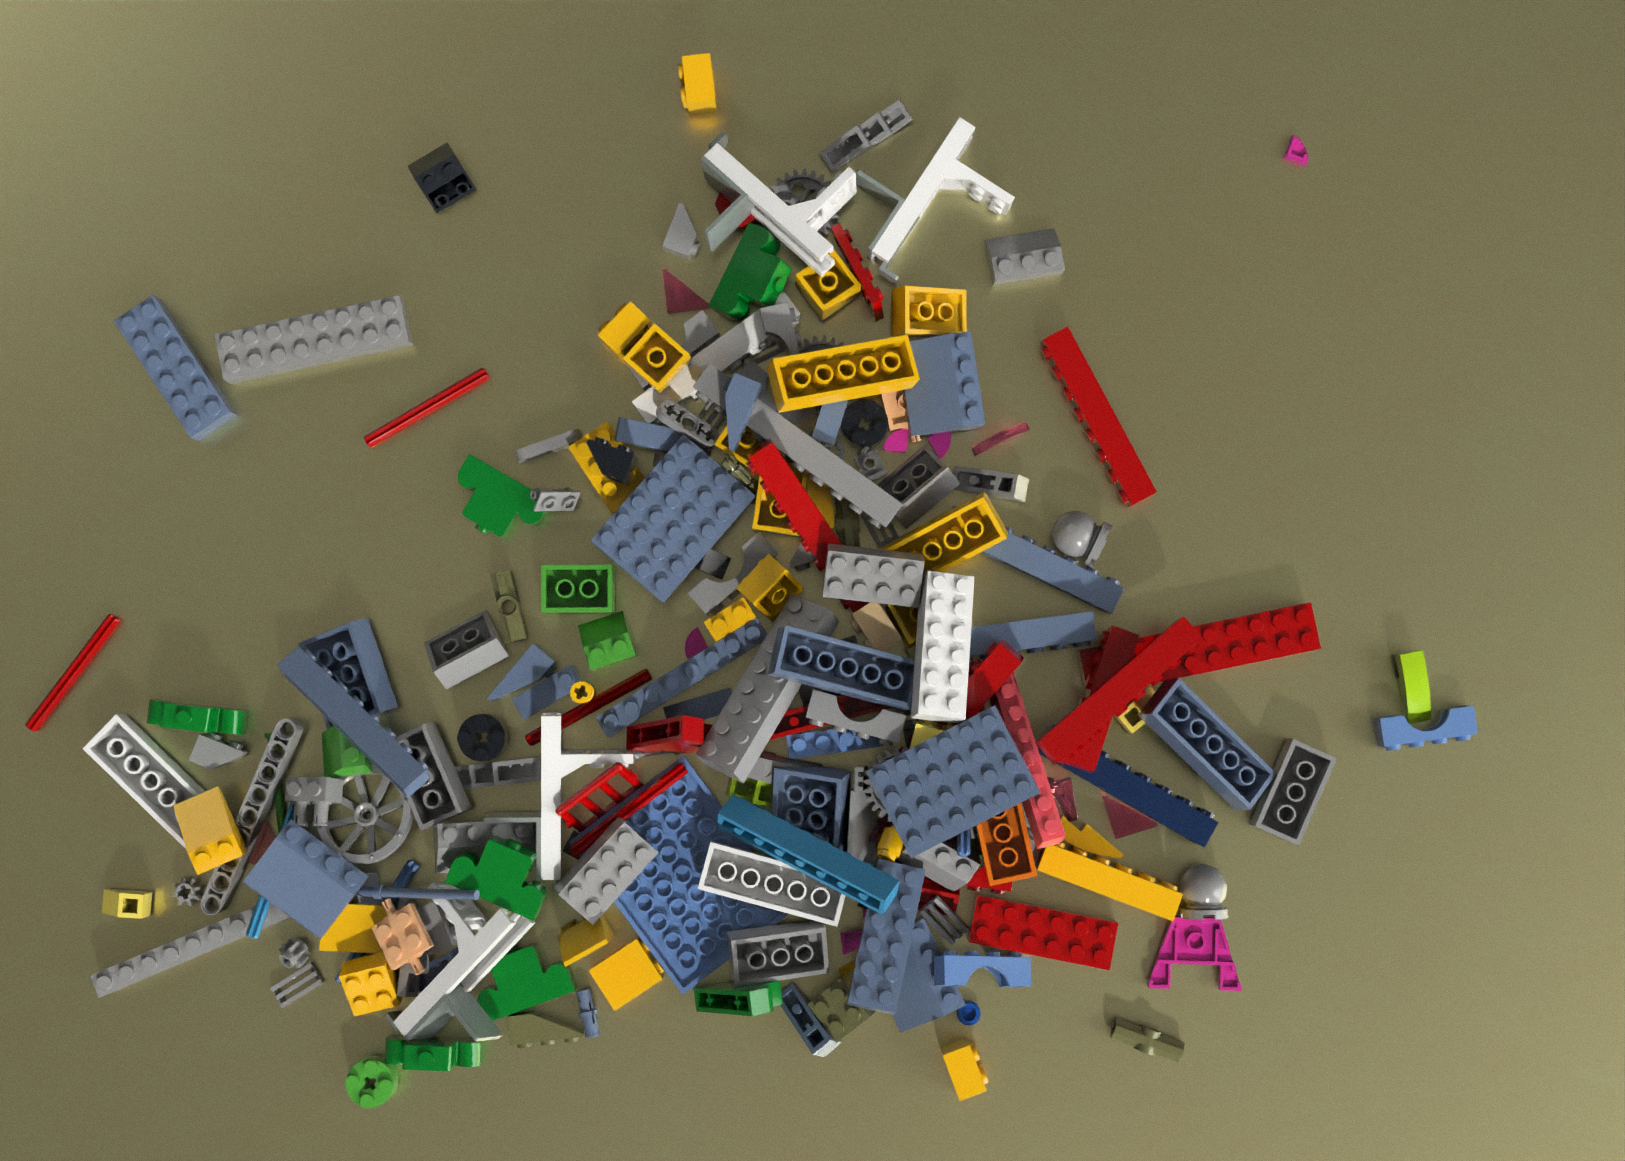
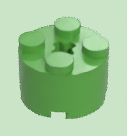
M366 1056L350 1069L345 1080L347 1093L353 1102L365 1109L380 1106L395 1093L398 1086L399 1071L396 1065L385 1063V1056ZM375 1078L376 1082L371 1084L369 1080Z

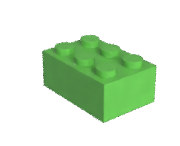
M612 564L541 565V613H615V566Z

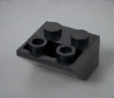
M448 142L408 165L413 178L436 213L477 190Z
M595 437L594 441L588 439L587 445L606 479L629 486L638 461L634 451L629 447L619 444L617 448L612 447L609 441Z

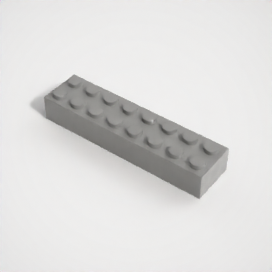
M400 295L214 334L223 380L230 384L414 345L405 300Z
M791 594L705 737L704 743L695 755L705 765L744 784L802 685L801 683L767 675L778 628L787 625L830 637L839 623L831 609L796 594Z

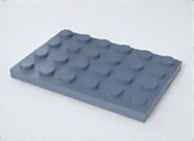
M683 434L590 542L661 603H664L751 503L755 495Z
M996 705L866 771L910 858L1041 793Z

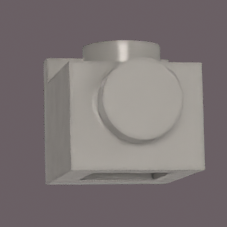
M866 447L857 451L858 456L854 457V461L862 475L872 482L887 475L876 448L871 450L870 447ZM869 459L874 462L872 468H868L865 465V462Z

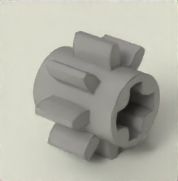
M182 877V884H173L176 890L172 897H177L179 900L178 905H182L187 901L188 906L194 905L193 899H202L199 893L200 889L204 888V886H199L196 883L197 878L188 881L187 877ZM190 888L191 893L185 894L184 890Z
M289 938L279 949L281 952L279 959L287 968H292L295 965L299 969L309 958L306 955L309 949L300 939H296L293 942Z

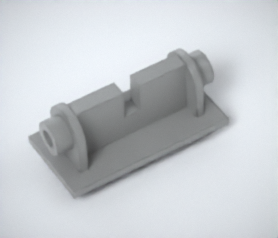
M568 487L552 489V491L535 488L530 492V498L536 502L533 511H574L581 491H573Z

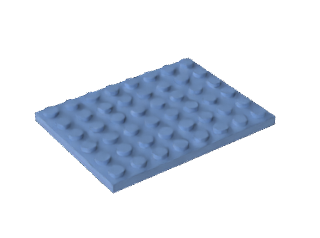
M683 755L569 841L573 845L679 763L686 767L688 773L625 820L629 826L655 848L658 854L614 901L682 994L686 993L729 960L728 931L775 925L788 915L785 912L698 889L711 840L755 852L751 845L717 828L718 813L723 807Z

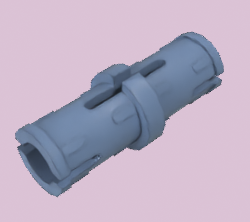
M590 988L575 991L580 1009L578 1014L579 1018H582L586 1038L601 1035L596 1017L597 1008H594Z

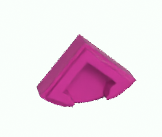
M1292 135L1284 159L1306 166L1308 163V152L1301 139Z
M900 429L893 432L886 439L883 451L906 453L908 429Z
M950 432L934 434L927 439L939 459L946 454L950 447Z
M698 627L686 639L685 654L687 659L708 648Z

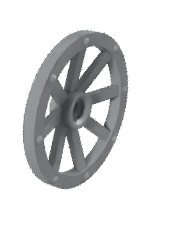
M372 765V773L335 778L343 780V785L354 778L361 804L357 805L342 796V805L354 811V816L328 821V827L317 826L322 842L353 864H371L390 856L406 839L413 821L414 814L407 797L398 788L401 799L378 808L390 780L375 765ZM376 774L383 776L370 804L362 775ZM403 807L402 820L398 829L380 819L382 815ZM371 813V817L367 819V814ZM358 823L341 847H339L331 837L329 829ZM376 825L394 836L384 847L377 851L375 839ZM366 828L368 854L355 855L347 853Z

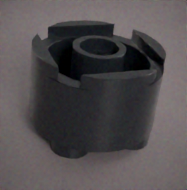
M863 399L851 403L845 409L841 422V432L845 441L859 449L866 447L871 449L879 445L888 429L887 414L882 406L874 400ZM863 419L865 422H870L867 430L864 427L859 428Z
M477 714L463 722L457 735V741L461 751L468 758L479 762L489 761L499 757L506 750L509 732L506 724L499 717L492 714ZM480 733L488 734L486 736L487 742H480Z

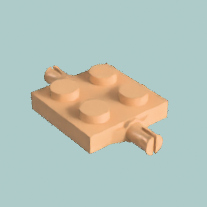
M903 390L880 394L883 408L888 417L889 431L909 429ZM912 436L911 443L921 441L920 436Z
M386 899L382 904L387 916L371 928L391 970H396L402 965L410 963L415 975H419L425 971L419 958L426 950L433 947L434 944L414 903H409L400 910H396L392 899Z

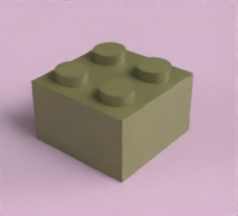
M852 970L807 1004L836 1043L876 1012L846 1004L853 973Z

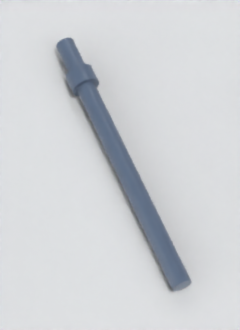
M386 885L361 887L358 891L359 896H368L374 899L399 897L478 900L480 897L478 890L389 888Z

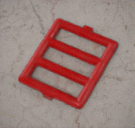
M616 762L555 809V812L563 819L568 828L573 827L581 833L644 786V784L637 778L638 775L632 768L628 770L622 763ZM617 773L632 785L623 794H620L607 783ZM598 788L613 800L603 809L588 797ZM579 802L594 814L584 823L568 811Z

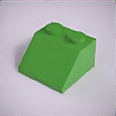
M623 611L578 625L582 646L590 670L637 656Z
M335 726L322 733L324 777L338 778L372 773V762Z

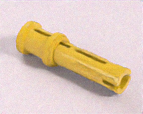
M584 681L576 682L570 689V696L577 703L589 702L596 695L595 687Z

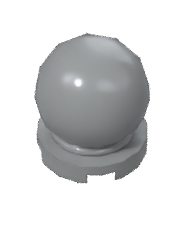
M1080 511L1067 512L1054 523L1052 530L1053 542L1058 550L1065 555L1072 557L1083 556L1085 558L1084 564L1093 568L1095 560L1097 561L1107 541L1105 538L1108 532H1111L1113 525L1103 522L1101 526H1097L1094 518L1087 513Z
M1199 864L1189 868L1182 876L1180 891L1183 894L1182 898L1187 903L1186 907L1180 908L1181 918L1203 920V915L1215 916V920L1227 919L1228 908L1221 905L1227 894V884L1224 875L1217 868L1206 864Z

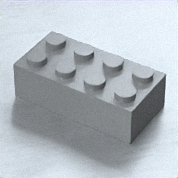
M828 544L822 596L918 608L925 562L923 554Z
M435 722L423 724L394 738L399 744L404 742L411 749L412 753L410 755L415 760L420 758L428 766L426 771L430 779L407 798L420 830L433 827V825L442 823L472 809Z
M1287 738L1273 769L1277 774L1264 790L1249 824L1299 846L1337 758L1300 741Z
M618 816L553 888L560 897L593 925L652 861L658 852Z
M806 920L727 932L730 974L735 987L829 973L826 927L821 922Z

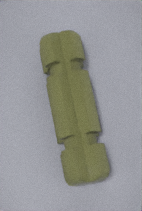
M732 455L725 457L722 461V466L727 471L730 470L729 473L741 484L745 485L752 493L758 490V482L754 478L751 479L752 476L740 463L737 464L738 461Z

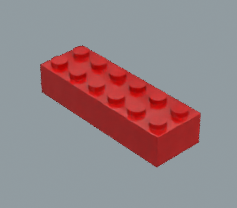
M976 892L967 940L969 943L1110 970L1119 923L1112 919Z

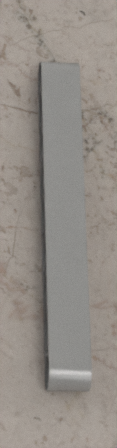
M297 718L281 719L275 725L235 819L239 832H243L246 835L245 845L248 852L237 858L236 865L229 861L215 867L200 903L202 911L207 915H215L225 911L231 902L272 806L276 792L303 733V724ZM287 723L293 726L291 735L286 732ZM279 744L283 747L284 750L283 755L281 757L277 754L276 751L277 746ZM269 766L274 770L273 778H270L267 774ZM260 788L263 789L265 792V798L263 800H261L258 796V790ZM250 810L255 813L256 818L254 822L249 819ZM222 876H225L228 881L226 887L221 883ZM213 897L218 901L217 909L212 905Z

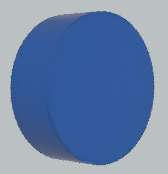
M966 1000L964 1001L966 1005L957 1009L956 1014L962 1024L974 1025L980 1019V1008L975 1002Z

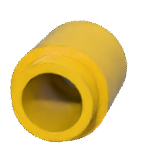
M894 825L885 827L876 848L878 851L877 857L890 862H895V859L899 858L904 846Z

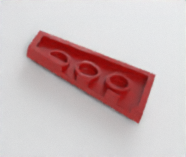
M840 223L832 226L833 238L846 264L850 263L851 266L849 268L852 274L861 283V291L866 304L871 303L872 316L875 322L883 319L881 300L884 297L879 287L874 288L871 283L873 277L869 268H863L861 264L863 258L858 248L853 249L850 244L853 240L847 229L843 231Z

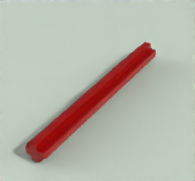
M484 368L474 371L365 435L364 440L369 447L377 445L489 379L488 373Z
M113 614L106 616L25 723L28 729L31 731L39 730L120 623V619Z
M643 669L593 697L589 702L582 703L562 714L561 730L651 681L652 676L647 669ZM541 727L525 735V739L530 746L541 741Z
M679 763L571 845L569 847L571 854L575 858L580 856L595 843L618 816L624 821L685 776L688 773L686 767Z

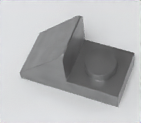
M710 549L694 568L723 580L731 558Z

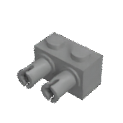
M287 777L285 801L294 804L293 821L301 827H308L309 805L314 804L312 826L328 827L329 805L342 804L343 780L330 777Z

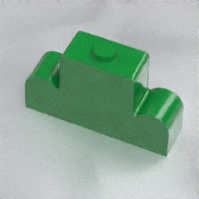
M748 223L708 307L721 316L740 321L749 313V302L764 307L775 305L792 270L787 263L775 256L780 249L779 239L764 227Z
M471 454L467 456L457 476L461 486L474 491L462 511L464 517L477 523L474 528L486 535L490 531L501 538H506L518 516L524 523L531 526L538 525L544 520L548 511H533L536 502L530 498L531 489Z
M150 699L147 724L198 732L243 735L247 733L249 711Z
M493 836L487 842L480 859L473 852H464L453 861L445 879V883L461 890H478L480 892L479 898L532 921L539 915L547 894L546 887L540 881L533 880L527 882L537 854L522 847V844L517 840H506L499 836Z
M536 943L518 948V945H514L491 969L496 986L490 985L484 988L478 995L477 1002L491 1020L494 1021L574 992L577 986L569 965L565 967L563 961H556L547 970L545 969Z
M780 980L735 987L734 983L720 982L694 988L696 1012L756 1016L774 1011V1006L783 1004Z
M389 1035L386 1037L385 1063L393 1065L402 1064L403 1070L451 1071L455 1066L478 1067L484 1062V1041L476 1042L472 1037L434 1036L433 1038L408 1041L403 1035Z

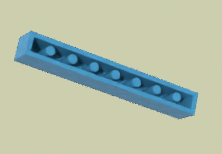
M733 794L718 813V829L882 915L897 895L899 880L891 874L874 868L871 864L853 857L850 853L832 846L827 841L818 839L808 831L791 825L788 821L770 814L767 810L751 804L746 799L739 798Z

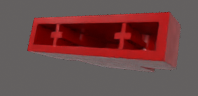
M682 715L627 726L626 750L649 753L661 752V750L677 753L697 752L713 725L704 724V719Z

